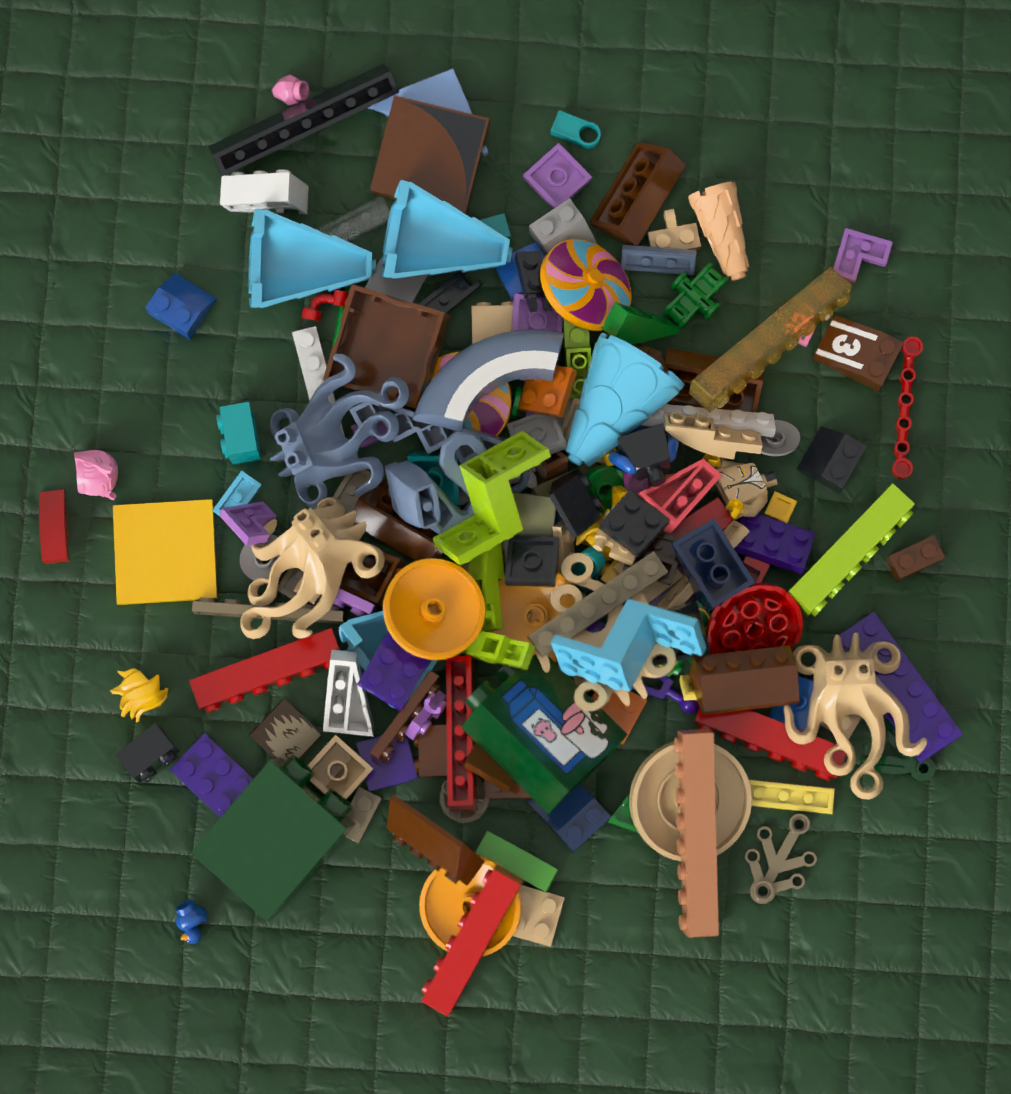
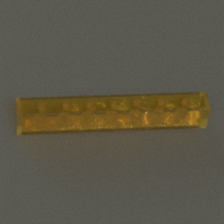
M829 267L691 381L689 394L710 413L717 407L719 409L722 408L732 394H738L746 387L750 379H757L768 364H775L785 350H792L797 345L803 335H810L821 320L823 322L827 321L838 306L840 308L845 306L850 300L849 294L852 285L836 270Z

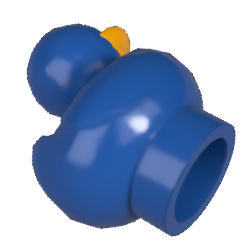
M189 899L180 903L175 908L178 914L176 925L179 929L185 931L181 936V940H185L190 944H196L201 939V931L195 926L199 925L202 921L206 922L208 916L203 906L196 905L193 899Z

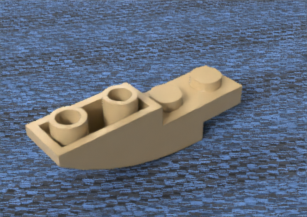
M664 412L663 414L665 430L674 438L695 450L733 460L736 451L761 454L763 445L760 432L750 429L736 430L725 426L715 427L713 418L704 415L691 416L679 412Z

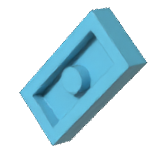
M241 470L212 511L220 517L222 508L250 504L262 488V484Z

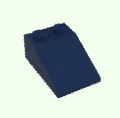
M715 518L671 544L695 595L707 614L729 598L755 583Z
M581 784L549 814L536 801L525 800L573 853L611 818L606 810Z

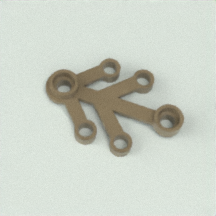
M796 814L790 818V831L777 855L771 840V829L765 826L758 829L756 836L762 842L769 866L765 877L758 862L760 860V853L756 849H749L744 855V859L750 865L754 882L750 887V895L755 902L766 904L773 900L777 892L791 888L800 889L804 886L805 879L801 874H794L788 880L773 882L778 873L802 866L811 867L816 864L817 856L811 851L805 852L800 857L786 860L799 834H804L810 827L807 816ZM796 820L803 822L802 829L795 828L794 822ZM761 830L768 831L769 837L767 839L760 837ZM749 852L756 853L757 859L755 861L748 859ZM807 854L813 856L812 864L805 862L804 857ZM794 877L801 879L800 886L793 885L792 880ZM763 886L767 889L765 896L758 894L759 887Z

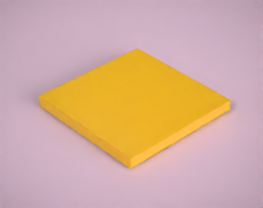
M212 499L113 505L117 605L193 601L200 598L218 599Z

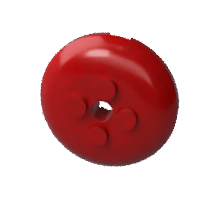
M754 583L717 606L711 613L706 629V636L711 650L709 653L719 654L780 646H790L792 650L795 643L798 644L803 629L802 613L796 600L786 590L772 584Z

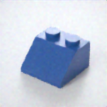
M175 273L157 289L145 308L150 316L190 340L217 299Z

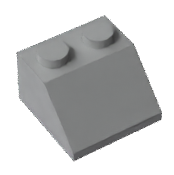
M570 198L529 225V234L538 243L545 256L555 245L565 240L580 239L597 245L584 217Z

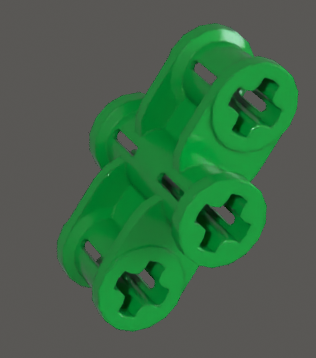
M711 262L703 268L693 281L687 277L688 274L686 272H683L670 287L672 290H677L680 294L665 308L663 314L672 318L681 330L699 311L707 321L721 306L719 302L715 303L712 297L725 286L729 279L726 276L720 275L713 268L714 265Z

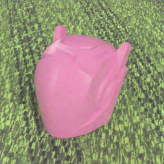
M100 450L74 452L78 492L90 496H105L114 500L117 495L112 490L118 480L116 460L107 452Z

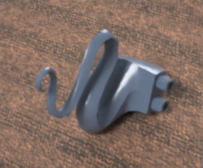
M455 431L441 444L439 463L445 475L468 495L460 466L454 458L455 451L461 445H469L477 456L486 451V448L474 433ZM534 438L535 440H537L538 442H540L541 444H543V443L540 441V439ZM409 461L393 462L384 467L393 510L405 522L416 527L432 529L437 534H441L475 515L470 498L464 509H458L431 477L415 464ZM529 470L520 474L519 482L514 487H511L512 492H520L527 487L530 479Z

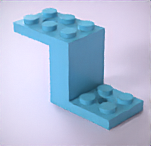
M627 599L602 648L559 635H555L551 641L560 668L565 674L569 676L577 675L584 677L592 683L600 682L612 689H623L629 692L656 642L663 647L671 646L687 654L694 653L702 656L706 650L698 619Z

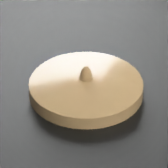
M673 741L655 750L641 764L631 785L629 805L634 826L643 840L661 855L681 861V855L677 852V840L680 839V829L676 825V815L680 814V804H677L675 796L676 789L679 788V778L677 779L675 776V764L678 763V753L675 752ZM714 744L717 855L731 847L745 829L751 812L752 794L747 774L741 764L728 751Z

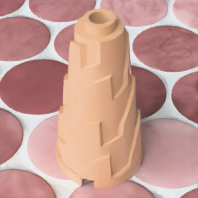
M725 182L707 187L702 192V195H700L699 191L689 195L690 205L695 211L705 237L708 238L723 274L731 277L732 281L746 277L745 272L748 271L749 263L745 251V239L741 225L743 222L735 182Z

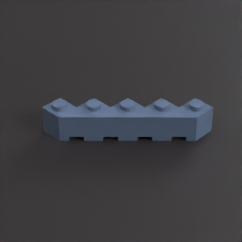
M363 402L349 409L358 428L373 414L380 411H390L396 416L399 423V431L393 442L395 443L417 432L428 454L441 448V444L455 432V430L414 421L413 417L416 409L407 406L396 410L373 402ZM380 420L379 422L383 421L388 430L389 425L387 421ZM465 425L462 432L474 433L483 442L486 450L506 440ZM461 445L455 451L461 464L476 456L474 450L469 445Z

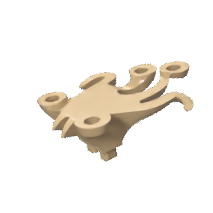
M334 497L324 498L318 503L316 509H303L294 516L295 520L291 522V528L265 547L264 543L251 545L255 557L261 561L281 556L274 562L269 579L258 578L248 587L250 602L259 607H252L242 614L240 627L246 637L251 639L263 637L270 629V617L290 614L305 605L316 594H320L322 596L315 607L296 620L292 627V633L296 638L308 637L312 634V631L306 630V628L323 617L334 604L345 568L349 562H352L355 572L363 578L376 576L382 570L385 562L383 552L374 545L359 541L366 530L367 523L363 521L354 525L357 517L355 510L345 514L346 509L341 500ZM273 519L263 526L269 533V537L275 531L277 520ZM368 555H374L376 558V564L372 568H366L363 565V560ZM290 568H299L304 572L301 587L290 601L277 607H263L270 604L276 598L281 573ZM263 584H268L266 591L258 596V588ZM257 616L262 617L263 622L261 626L257 629H252L250 624L253 618Z
M574 553L567 556L562 562V574L570 583L589 588L593 591L604 585L599 581L591 579L593 561L589 556L583 553ZM575 563L584 564L586 567L585 573L580 576L574 575L571 572L572 565ZM571 584L558 586L551 593V605L556 611L563 613L569 608H565L560 604L561 597L566 594L573 596L575 605L583 599L580 590ZM642 591L630 598V600L648 604ZM622 604L608 613V621L603 630L592 633L585 628L571 639L602 648L623 609ZM658 643L654 645L633 685L643 699H646L648 696L641 677L661 678L670 673L676 661L672 648L663 647ZM535 649L545 673L549 672L550 661L548 656L545 655L541 658ZM659 654L667 657V664L662 668H657L652 664L653 659ZM587 680V682L582 683L576 689L574 695L577 707L584 711H595L605 706L612 692H615L626 706L630 705L628 691L623 689L615 690L600 682L592 683ZM592 689L599 695L596 702L588 703L584 700L583 696L587 690Z
M858 633L853 634L848 652H844L839 635H835L833 639L831 653L816 645L799 646L793 652L797 664V672L804 675H814L813 691L809 704L807 726L803 732H799L796 729L791 707L788 705L784 706L786 732L793 742L804 745L813 742L817 736L819 724L821 722L826 723L832 731L837 744L831 747L824 755V764L827 771L831 774L843 776L854 769L856 754L851 742L843 732L842 720L845 716L856 714L863 718L871 731L872 748L866 761L852 775L850 787L857 797L873 799L883 789V779L874 769L884 751L886 731L883 715L887 712L891 713L894 719L896 745L902 754L907 756L918 755L925 749L927 740L924 737L916 743L910 742L909 718L904 706L875 674V671L888 674L897 670L901 662V653L894 644L887 641L875 642L861 652ZM881 649H888L892 654V658L889 662L883 663L878 659L877 652ZM810 652L815 655L816 662L813 666L808 667L802 664L801 656L804 653ZM838 750L844 751L848 757L847 762L841 766L836 765L832 759L833 753ZM868 774L874 778L875 784L871 789H864L860 785L859 781L862 775Z

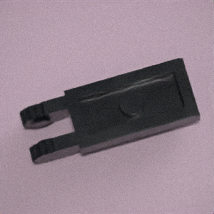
M516 252V267L524 299L526 298L529 311H537L538 303L536 298H541L545 311H551L552 305L545 296L540 279V269L543 262L541 252Z

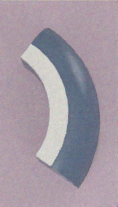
M539 329L515 330L487 337L470 345L449 360L434 376L417 405L413 420L462 432L464 424L476 403L485 394L487 395L505 385L506 382L520 379V381L530 379L553 381L564 333Z

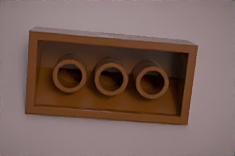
M637 142L589 224L621 243L638 246L674 184L679 179L686 164L669 148Z
M667 348L665 358L667 372H673L685 385L679 391V394L666 404L757 412L765 365Z
M382 479L377 487L359 497L353 511L357 512L354 525L366 521L367 527L365 532L416 561L431 559V557L444 559L446 554L439 550L433 541V537L439 534L432 529L416 527L405 522L393 510L387 481Z
M790 646L710 654L693 658L688 676L703 715L799 704L797 664Z
M394 794L392 795L387 821V829L394 834L392 839L403 847L406 844L410 845L409 851L419 859H422L423 856L427 857L429 860L426 863L439 872L441 868L445 870L444 876L454 884L460 881L468 886L485 863V860Z

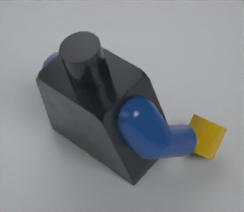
M659 424L617 438L618 452L615 447L611 453H607L603 458L607 466L615 465L627 474H633L635 479L639 481L649 478L652 486L657 487L666 482L663 473L670 470V462L676 458L679 442L671 434H665L663 424Z

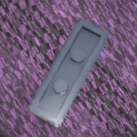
M634 245L622 246L621 267L623 270L671 274L686 272L688 275H694L696 250Z

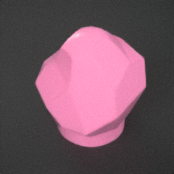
M287 75L275 84L272 92L275 98L282 100L290 106L307 99L309 86L306 81H300L292 75Z

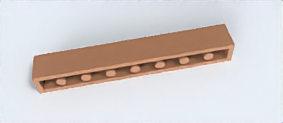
M709 729L678 730V738L674 739V749L678 753V763L675 764V776L677 779L679 778V788L676 789L675 796L677 804H680V814L676 815V825L680 829V839L677 840V852L681 855V864H678L677 872L679 880H682V890L678 891L679 904L682 905V915H679V927L688 938L719 936L714 733Z

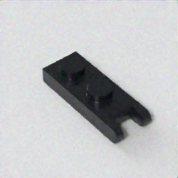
M458 271L421 301L419 305L450 313L483 285V282L478 280L472 285L464 277L468 272L462 273Z

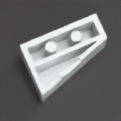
M331 651L323 731L363 736L374 735V722L366 690L357 685L362 676L357 652Z

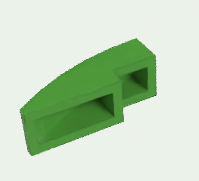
M489 831L486 832L475 852L479 856L496 861L508 871L524 879L525 882L546 893L558 872V869Z

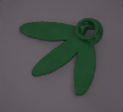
M884 720L887 740L904 759L893 756H881L874 769L878 773L905 774L910 772L918 781L931 779L935 773V764L932 759L929 758L921 763L927 766L926 773H921L919 771L921 764L916 757L904 755L898 750L896 730L890 722ZM863 758L860 761V765H862L867 758Z

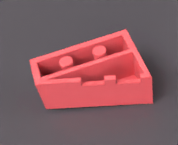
M702 459L667 478L664 484L657 487L652 486L647 490L639 492L637 495L670 519L669 524L663 530V532L670 535L719 480L722 474L706 460Z

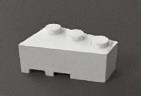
M280 169L276 170V173L254 171L250 175L233 172L231 176H222L220 205L233 212L276 209V213H284V209H296L299 211V214H307L309 186L291 174L289 170Z

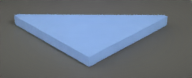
M453 69L399 90L400 93L395 94V96L472 114ZM394 95L368 107V109L376 110L389 117ZM486 145L483 152L484 156L488 155Z

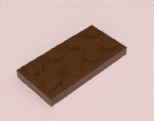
M430 671L370 751L371 760L379 767L383 762L387 764L396 752L394 748L397 742L403 743L408 736L405 733L412 720L423 709L426 698L432 692L437 693L440 687L439 676L434 672Z

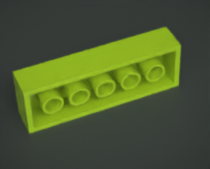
M894 484L869 507L788 592L796 600L802 615L806 619L811 614L815 617L828 603L825 599L828 596L833 599L845 585L842 581L845 578L850 581L862 568L859 563L862 560L867 563L879 550L877 545L879 543L884 545L896 532L894 527L897 525L901 528L912 516L913 512L911 509L915 503Z

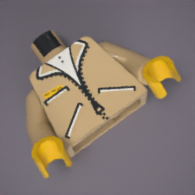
M705 454L703 457L704 460H707L712 467L722 474L715 485L726 506L725 509L728 510L732 519L736 520L742 516L755 517L767 503V488L777 485L774 472L770 471L760 475L753 463L732 462L710 454Z

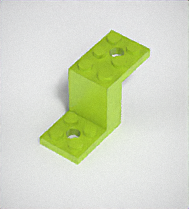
M521 431L459 465L475 515L433 537L435 546L457 564L462 565L522 531V523L509 480L518 477L531 467L540 465L542 461L551 457L549 449L524 431Z

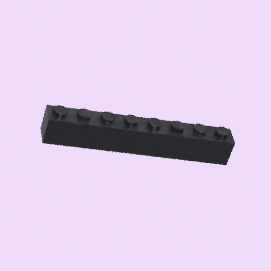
M383 63L208 146L219 171L224 176L400 92L391 71Z

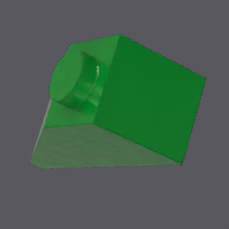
M614 302L602 327L609 334L608 338L612 335L629 344H637L679 334L681 330L667 318Z

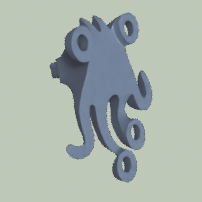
M335 354L333 359L341 363L345 369L320 384L300 417L295 410L290 408L279 409L273 414L270 420V429L278 445H281L282 450L272 455L270 460H285L287 467L279 472L278 475L280 477L294 475L297 494L307 507L316 509L318 503L322 499L327 498V487L323 481L333 477L345 476L370 469L371 476L369 480L355 490L353 494L355 497L363 495L380 484L384 476L382 463L375 457L359 458L357 453L361 443L370 435L383 442L393 440L399 431V423L396 416L390 411L375 413L360 425L354 436L350 439L343 436L340 424L345 413L351 407L361 402H373L396 410L402 408L408 401L409 389L401 378H388L383 383L379 393L359 390L346 394L334 403H330L328 401L330 394L337 388L352 381L356 371L354 363L348 356ZM391 386H395L399 390V396L394 401L389 400L387 397V390ZM283 418H288L289 425L280 429V421ZM380 420L387 421L389 425L388 431L383 435L379 434L376 428ZM311 485L316 486L319 491V495L315 500L310 499L307 494L308 488Z

